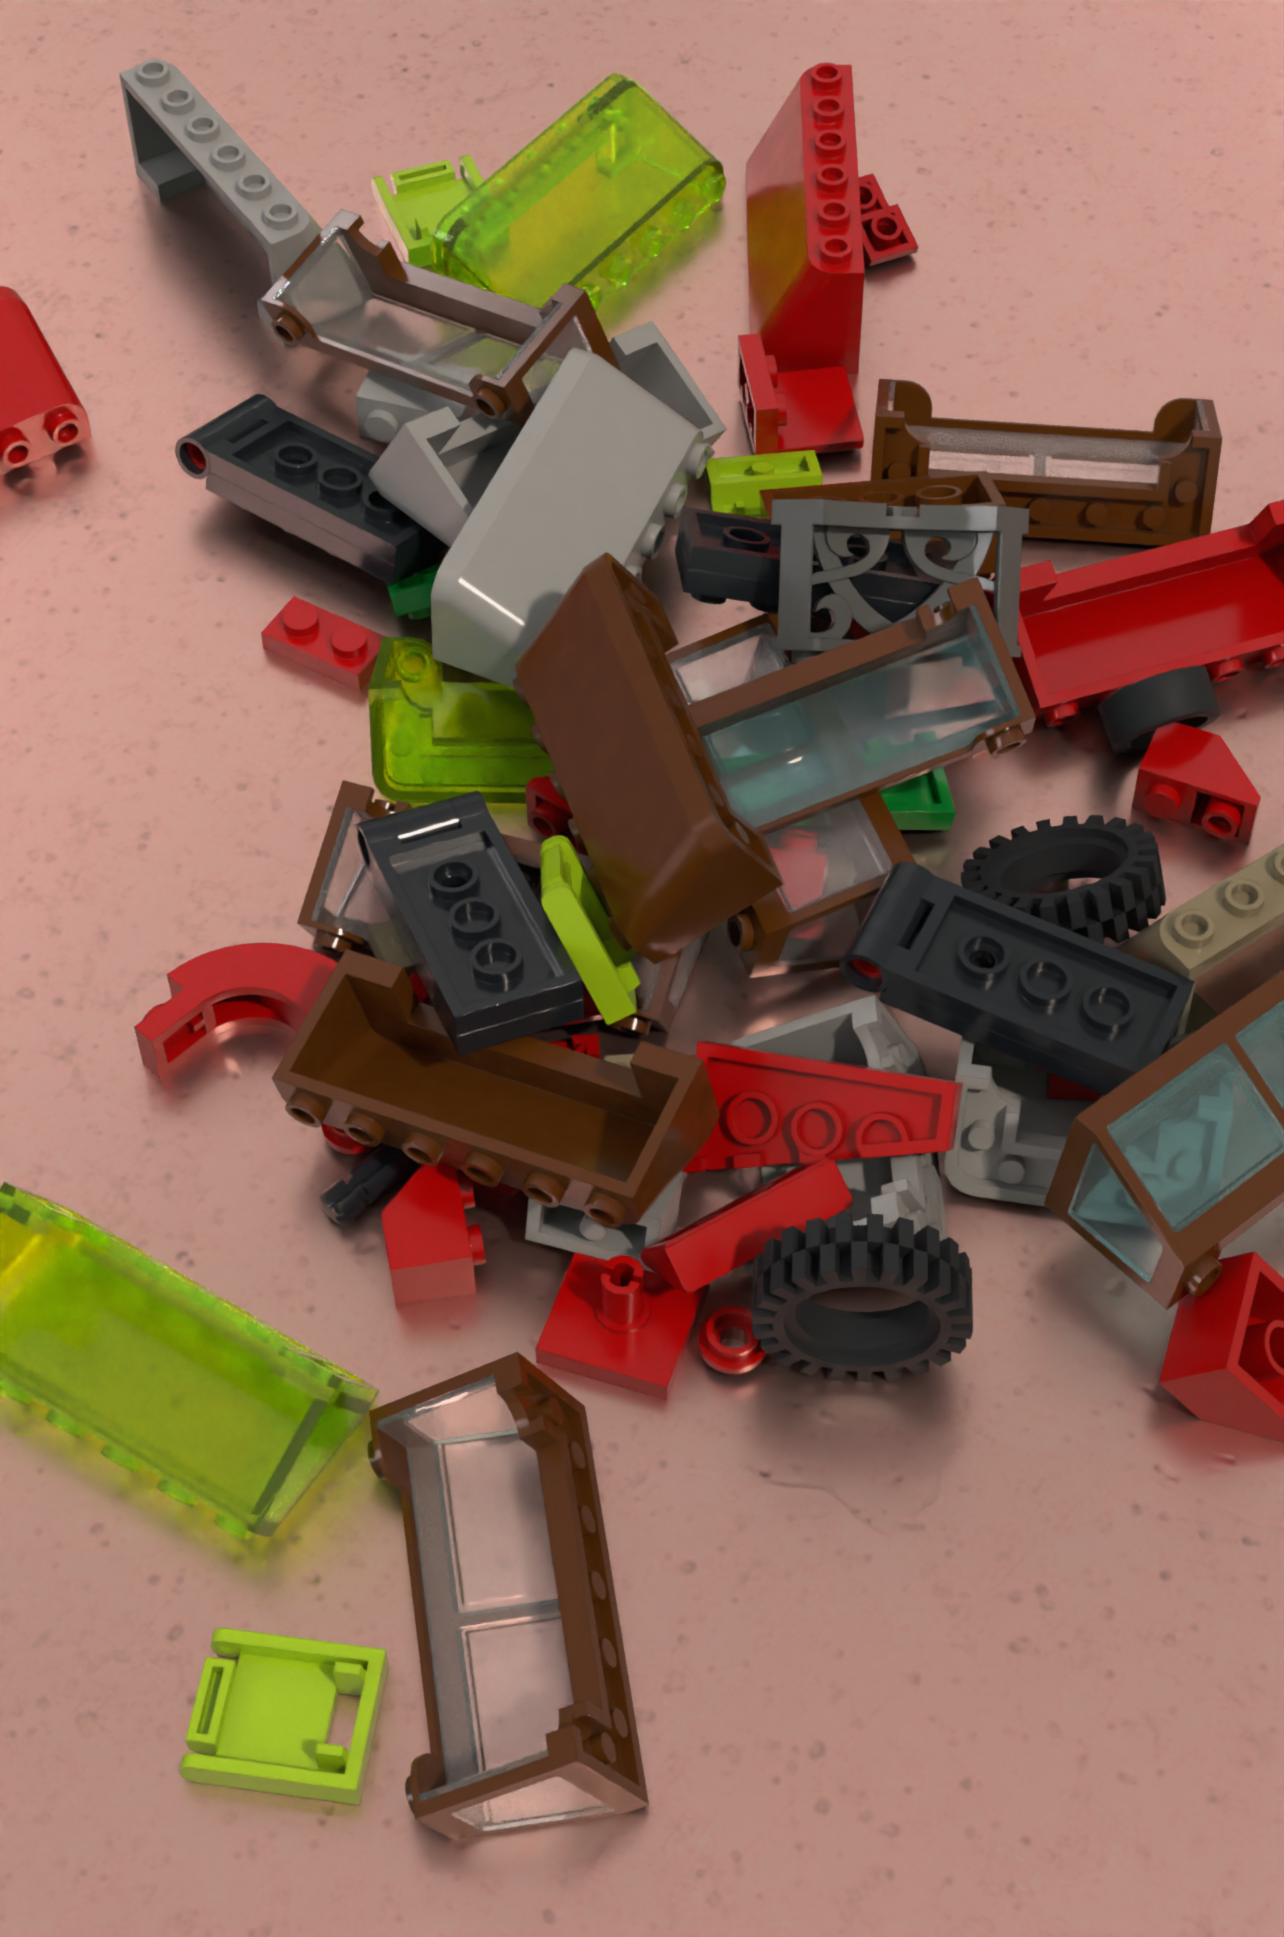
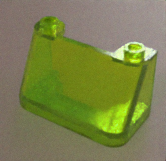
M383 637L368 688L372 776L374 784L380 793L393 801L433 803L478 790L483 796L485 803L526 804L525 785L532 778L549 776V772L554 769L550 756L540 748L531 732V725L536 722L532 711L522 702L515 689L498 682H443V664L433 659L432 644L424 639L414 637Z

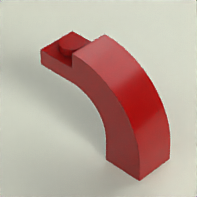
M247 943L228 946L207 952L185 962L167 974L172 998L164 1004L153 1007L147 1012L142 1021L134 1026L143 1065L161 1079L215 1036L241 1026H272L287 1031L296 1037L338 962L309 949L280 943Z

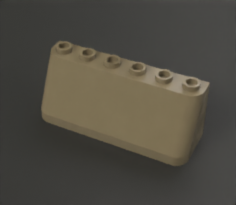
M1284 844L1174 909L1114 948L1195 981L1185 1011L1172 1038L1182 1034H1192L1218 1016L1194 991L1196 979L1284 924Z

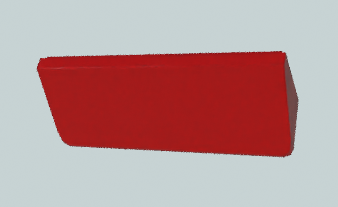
M828 1158L816 1160L790 1170L642 1249L643 1253L639 1254L644 1265L678 1290L685 1293L694 1292L755 1259L758 1253L764 1254V1244L771 1238L781 1241V1231L794 1226L804 1232L806 1231V1221L821 1218L825 1221L849 1208L853 1203V1199L835 1160H829Z

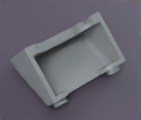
M875 994L731 1041V1045L928 1077L917 1048ZM938 1152L835 1160L853 1199V1203L849 1208L836 1215L852 1214L853 1225H867V1213L882 1214L883 1227L892 1228L897 1219L901 1217L914 1220V1234L928 1225L939 1230L940 1241L948 1238ZM805 1163L761 1166L762 1185ZM836 1215L824 1221L828 1228L836 1226ZM755 1259L743 1265L752 1276Z
M1182 1034L1172 1038L1166 1052L1191 1034ZM962 1036L955 1081L963 1082L954 1149L945 1152V1175L951 1185L960 1192L971 1196L1046 1207L1044 1202L1074 1118L1096 1101L1047 1098V1072L1035 1071V1066ZM1229 1071L1124 1146L1122 1154L1169 1225H1189L1209 1210L1214 1203L1230 1115ZM1114 1171L1110 1172L1090 1196L1086 1206L1078 1211L1146 1221Z

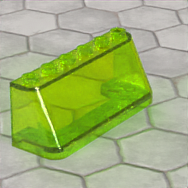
M612 73L443 216L434 231L431 242L433 272L540 309L566 283L586 290L596 312L600 304L618 288L624 287L629 282L631 276L649 260L655 259L662 248L676 235L686 231L693 220L708 206L719 201L726 186L723 165L638 82L622 74Z
M5 1181L0 1188V1392L26 1405L34 1398L50 1408L45 1419L57 1428L78 1438H83L86 1431L106 1442L101 1450V1454L112 1462L138 1473L143 1465L161 1476V1479L156 1487L176 1501L194 1507L197 1501L200 1500L218 1511L213 1522L229 1534L246 1542H252L255 1535L271 1537L365 1418L379 1390L362 1378L76 1211L54 1200Z

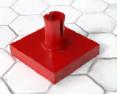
M575 1252L535 1348L536 1363L667 1401L710 1288V1283L694 1292L685 1293L675 1288L658 1274L643 1270V1266L639 1261L630 1256L620 1255L612 1257L607 1261Z

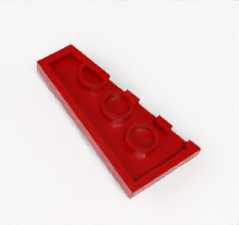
M697 1042L695 1057L704 1061L720 1117L708 1141L682 1170L683 1173L778 1164H800L824 1158L829 1160L947 1152L954 1149L963 1082L718 1042Z

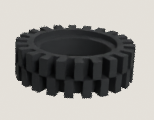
M1076 815L1063 817V823L1059 826L1051 827L1050 819L1037 821V830L1029 832L1024 826L1017 827L1011 830V840L998 835L989 840L990 848H977L973 852V859H966L963 864L964 872H961L962 887L1104 944V939L1107 937L1118 944L1129 939L1128 929L1137 932L1142 931L1149 926L1148 919L1158 918L1162 913L1161 906H1165L1166 902L1161 862L1155 836L1150 831L1144 832V827L1136 822L1127 826L1126 819L1114 817L1105 825L1103 815H1090L1084 824H1078ZM1077 878L1101 879L1095 883L1072 890L1055 893H1025L1033 888L1056 881Z
M867 1213V1225H853L852 1214L836 1215V1226L833 1228H828L821 1218L806 1221V1234L791 1226L781 1231V1241L771 1238L764 1244V1254L758 1253L754 1260L751 1320L753 1335L755 1339H761L760 1347L767 1354L777 1352L778 1362L789 1366L800 1360L799 1372L812 1376L821 1367L827 1368V1379L842 1381L845 1371L857 1372V1382H872L873 1371H883L887 1381L902 1379V1367H907L916 1376L929 1372V1361L943 1366L951 1361V1352L960 1354L966 1347V1339H971L973 1333V1301L970 1260L966 1252L959 1253V1244L951 1237L940 1241L939 1230L927 1225L914 1234V1220L899 1217L892 1228L883 1227L882 1214ZM878 1287L899 1291L919 1300L891 1310L854 1312L828 1308L811 1302L806 1298L831 1289Z

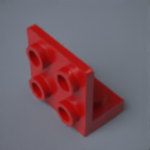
M760 333L738 335L737 386L754 455L815 450V454L860 449L863 447L864 435L845 367L835 366L777 373L774 355L765 356Z

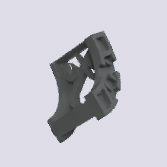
M772 499L771 525H781L778 636L770 637L769 650H791V663H798L855 641L841 639L848 631L852 619L867 633L873 634L916 617V608L929 604L932 614H935L934 608L942 603L951 601L947 588L977 577L976 574L983 564L993 536L996 534L995 581L983 577H978L983 591L994 594L993 615L1010 656L1021 657V645H1017L1022 534H1029L1030 509L1006 506L920 505L919 517H917V507L887 506V503L828 499ZM890 531L901 532L902 545L912 565L927 577L942 582L918 607L892 623L875 611L860 596L849 580V577L863 574L871 569L884 554L889 542ZM853 534L859 535L866 543L865 555L857 562L842 567L839 557L854 555L847 548L848 538ZM937 537L945 541L947 545L946 553L938 559L955 561L951 570L934 564L925 556V546L930 539ZM813 547L821 570L812 573ZM826 582L832 594L819 598L814 604L812 612H817L822 608L827 609L831 614L832 621L830 627L825 631L813 633L810 632L812 585ZM985 637V639H986L988 645L990 646V648H991V650H992V652H993V654H994V656H995V658H996V660H997V662H998V664H999L998 658H997V656H996V653H995V651H994V648H993V646H992V644H991V641H990L989 637ZM966 639L927 654L962 656V668L985 669L971 640Z

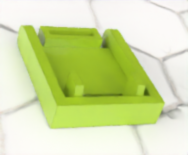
M470 155L459 157V169L462 178L457 180L455 178V170L449 159L390 173L394 195H391L382 176L371 178L374 199L406 263L421 268L508 246L507 224Z
M561 835L553 836L545 840L540 848L541 903L607 1025H610L637 1012L635 988L641 984V981L632 962V956L637 951L635 949L629 952L625 951L617 943L608 927L607 919L610 915L598 892L592 885L574 847L568 838Z
M216 1628L210 1645L212 1651L220 1656L237 1658L238 1663L236 1666L235 1660L206 1656L185 1738L187 1747L197 1753H186L183 1755L179 1769L181 1777L196 1783L359 1805L389 1667L386 1649L231 1628ZM338 1693L361 1696L349 1752L344 1746L327 1744Z

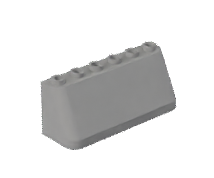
M151 59L142 62L139 66L119 73L138 177L160 202L206 184L268 254L273 286L323 229L177 67L159 59ZM328 236L280 290V295L286 304L296 309L308 320L363 296L364 292L345 255ZM263 297L257 299L259 317L277 336L271 327L273 320L261 300ZM363 309L354 312L350 315H347L341 319H338L334 322H331L325 326H322L314 331H320L324 328H327L331 325H334L338 322L355 316L358 313H360ZM278 337V339H279L284 345H287V344H288V343L284 342L281 338Z
M648 322L613 337L609 344L619 364L620 371L703 432V444L710 447L708 459L715 454L711 446L727 428L654 322ZM548 385L528 393L535 407ZM446 406L405 423L372 467L368 477L381 496L451 548L523 427L500 418L499 420H491L482 413L459 422L449 406Z
M573 347L557 370L437 571L431 592L433 659L514 688L512 681L517 677L515 663L586 565L607 552L641 581V567L646 558L654 560L660 551L667 520L669 517L677 519L683 509L688 491L687 484L691 477L699 479L706 467L710 447L703 444V432L599 355Z

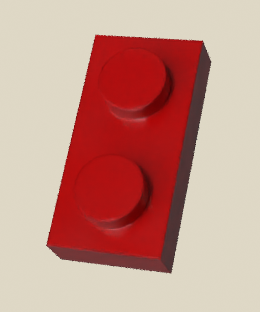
M295 596L261 632L263 649L359 692L392 655L390 638Z

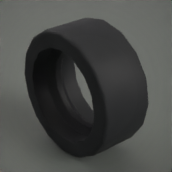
M1201 666L1178 668L1140 680L1116 691L1098 705L1108 739L1115 753H1130L1148 749L1155 731L1159 727L1178 722L1202 729L1214 722L1222 714L1208 672L1205 667Z

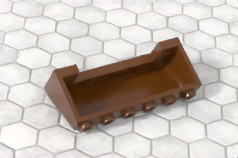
M605 552L586 565L515 663L517 677L512 682L519 698L532 711L536 721L531 725V732L540 748L550 756L554 769L549 772L550 780L557 793L569 804L573 817L568 820V825L576 841L588 852L593 865L587 870L588 876L596 891L609 905L613 916L607 919V923L613 937L625 951L629 952L635 949L639 954L656 965L783 885L784 882L763 834L731 808L665 653L678 645L679 642L660 599L611 554Z
M348 949L342 955L272 1076L277 1090L287 1103L285 1110L291 1117L304 1125L318 1128L323 1123L344 1130L348 1136L363 1145L377 1147L380 1143L401 1149L408 1157L426 1166L436 1167L440 1162L462 1170L469 1178L482 1185L496 1187L499 1183L520 1189L530 1199L547 1207H558L560 1203L584 1211L595 1222L610 1228H619L622 1223L635 1224L640 1221L708 1141L720 1117L703 1059L645 1041L640 1042L630 1061L632 1069L529 1036L458 1056L435 1008L419 1002L403 966Z

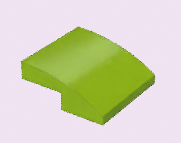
M815 450L709 458L704 469L711 511L761 518L759 490L823 485V475Z

